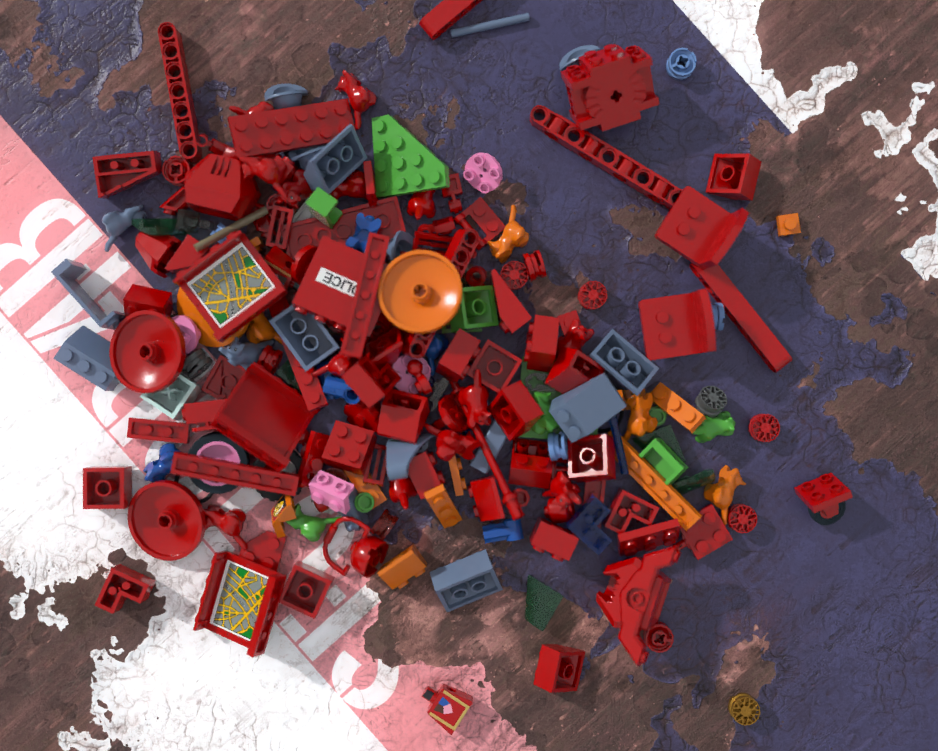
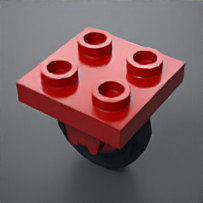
M831 472L794 487L796 495L808 506L811 518L820 525H830L837 522L846 510L845 500L853 498L851 490Z

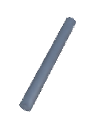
M529 13L452 29L450 30L451 37L454 38L530 21Z

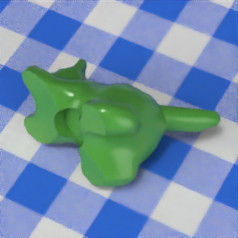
M536 391L533 394V399L539 404L544 413L531 428L539 435L558 428L561 429L549 412L550 404L548 400L552 395L550 392Z
M722 411L714 418L704 414L706 419L693 432L698 443H705L711 441L716 436L732 435L736 422L730 417L731 415L728 411Z
M298 503L295 506L297 519L286 521V523L295 530L300 529L301 534L305 538L315 542L320 539L327 524H332L341 517L322 519L303 514Z

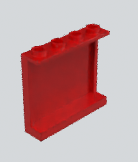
M253 362L245 370L209 425L277 472H280L288 466L291 461L289 459L290 455L314 415L321 409L309 412L303 396L296 389L286 385L281 378L272 375L263 365Z

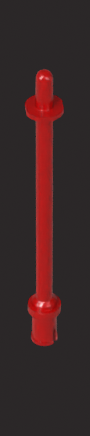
M448 379L453 389L450 395L458 400L459 391L466 387H460L458 382L456 384ZM460 405L467 419V406ZM476 423L475 427L471 429L476 439L481 441L482 445L480 448L504 495L502 503L507 506L512 520H518L525 516L517 500L518 496L510 491L478 423Z

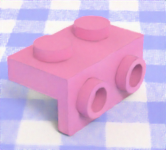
M320 470L309 483L311 499L318 504L330 507L335 512H341L346 515L350 510L348 496L354 490V485Z

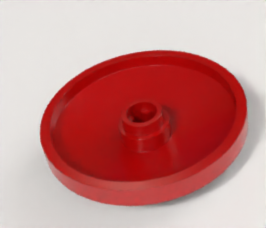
M150 310L134 312L124 318L113 333L109 351L110 362L117 379L128 389L139 393L162 391L178 378L184 366L186 346L183 334L175 321L161 312Z
M158 480L143 486L135 493L128 508V526L133 539L143 551L157 559L173 561L184 558L200 545L204 537L206 519L203 507L195 494L178 482Z

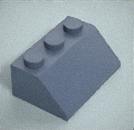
M349 124L308 161L303 175L311 191H315L319 187L330 194L367 159L352 124Z
M291 305L269 322L306 372L334 354L340 347L324 325L314 319L315 316L308 313L306 316L296 312L293 305Z
M84 325L64 341L53 358L104 391H114L120 382L114 374L110 362L109 351L111 342Z
M613 329L589 355L636 396L639 395L659 369Z
M486 549L429 572L435 592L446 612L503 590Z

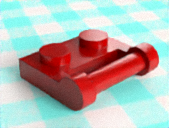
M482 197L478 198L453 219L463 229H473L465 219L470 216L484 232L486 237L482 239L479 236V243L476 247L478 250L485 247L488 241H492L505 228L503 222Z

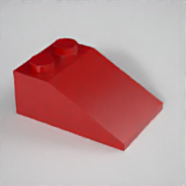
M493 269L491 271V281L500 321L499 327L505 334L509 332L512 335L527 324L532 317L498 272Z

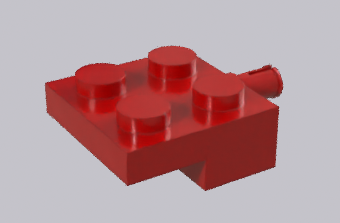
M711 503L698 510L702 517L687 531L680 525L679 532L682 540L672 545H679L678 550L688 547L697 560L733 540Z

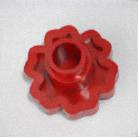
M361 400L357 404L347 403L344 406V413L348 416L347 421L350 424L377 432L381 409L379 401L370 408Z

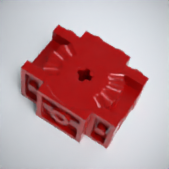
M609 44L602 50L588 51L584 53V56L578 57L579 66L571 65L566 70L561 71L571 108L569 110L570 117L580 130L597 125L603 132L641 119L640 111L660 105L659 98L654 93L650 66L653 65L652 57L639 46H629L624 51L616 44Z

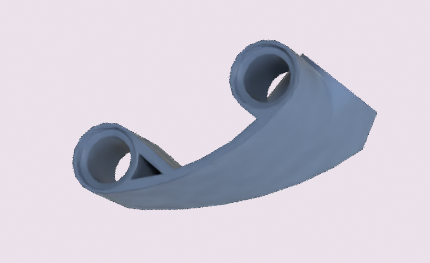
M429 432L420 433L416 444L391 438L388 439L386 466L389 481L409 478L408 469L412 458L416 452H424L430 445V438L435 435Z

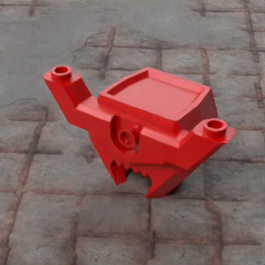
M211 153L185 174V186L180 188L159 208L164 210V214L175 216L176 213L182 214L190 208L195 212L238 221L265 205L257 203L261 193L254 176L251 180L248 178L246 180L243 179L242 164L244 162ZM268 214L254 221L256 230L264 238H267L271 220ZM274 229L273 236H276L277 232L276 229Z
M679 545L645 554L644 557H633L607 565L603 572L604 575L610 576V580L604 593L600 591L596 593V602L614 628H621L618 639L637 667L645 664L649 652L646 651L647 645L641 638L640 632L641 630L651 629L658 623L671 583V579L661 572L660 569L673 566L674 562L677 563L681 555V551L678 550Z

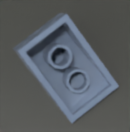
M604 372L552 399L549 412L571 443L592 433L624 409L627 404Z

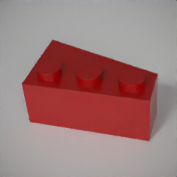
M157 151L92 157L98 198L107 199L162 173L161 154Z

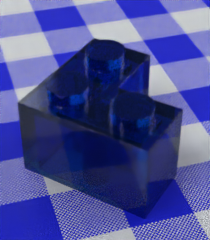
M594 495L565 524L598 556L613 541L598 527L611 510Z

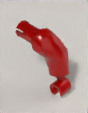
M204 133L199 135L206 140V143L196 141L199 147L207 145L209 146L208 150L216 155L237 159L234 147L214 138L210 141L209 137Z

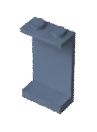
M66 258L51 273L99 327L115 330L125 318V313L112 311L106 315L76 281L87 270L82 263Z

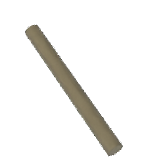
M264 206L197 242L193 246L199 252L225 238L233 231H237L267 215L269 212Z

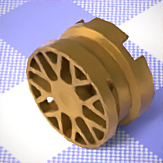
M741 692L730 698L728 711L736 722L746 726L758 720L760 707L753 697Z

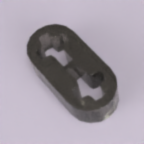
M531 373L525 378V386L530 391L557 392L550 386L545 385L549 373ZM535 376L536 380L543 381V384H537L535 388H532V385L528 384V380Z

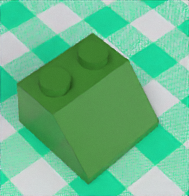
M493 285L463 287L460 307L450 321L452 332H457L459 328L467 331L499 325Z

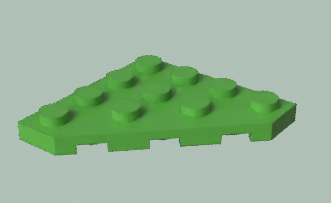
M391 115L372 118L377 198L383 199L450 187L449 167L440 161L430 149L419 142L398 120Z

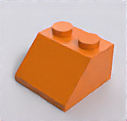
M412 544L383 564L377 574L392 590L396 587L401 589L409 583V578L412 576L417 578L426 571L424 568L427 567V562L416 546Z

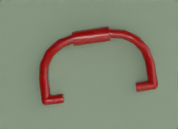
M343 516L330 525L323 539L324 558L334 570L343 576L347 575L350 566L346 565L343 570L331 560L328 554V544L331 543L338 525L344 521H351L365 530L362 534L364 538H367L371 530L368 525L352 516Z

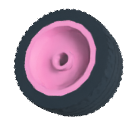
M212 432L202 436L194 442L188 454L250 465L248 451L221 432ZM189 477L199 489L212 494L227 493L238 487L236 485Z

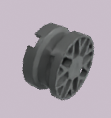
M199 349L185 359L182 370L187 371L190 379H195L210 367L213 360L205 356L203 349Z
M706 386L703 387L695 398L694 404H696V409L703 415L714 418L726 406L727 397L718 387Z

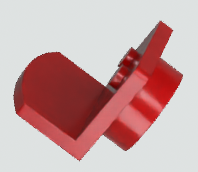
M686 186L656 231L655 238L702 270L716 266L721 261L740 233L749 212L741 208L733 213H729L692 187Z
M707 288L699 289L692 293L639 301L638 307L645 355L649 360L716 351L715 325Z

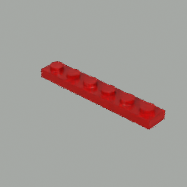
M369 232L340 355L361 359L390 240L388 236Z
M286 295L269 307L272 318L290 307ZM280 337L308 411L312 412L329 405L319 377L311 375L315 371V367L305 372Z
M177 451L174 452L170 472L172 474L296 496L300 474L284 471L277 472L273 469Z

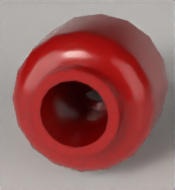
M555 497L549 498L547 506H544L545 517L550 518L554 524L571 521L572 516L575 515L574 503L572 502L569 507L561 512L560 505H553L552 503Z

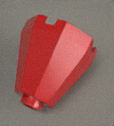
M148 229L139 232L135 238V246L148 267L157 275L163 278L168 277L166 274L170 271L166 270L165 267L182 241L174 236Z

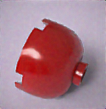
M367 536V538L363 537L359 541H355L350 548V561L353 569L366 578L374 575L378 570L375 568L378 562L382 564L388 553L389 545L386 544L387 542L376 536Z

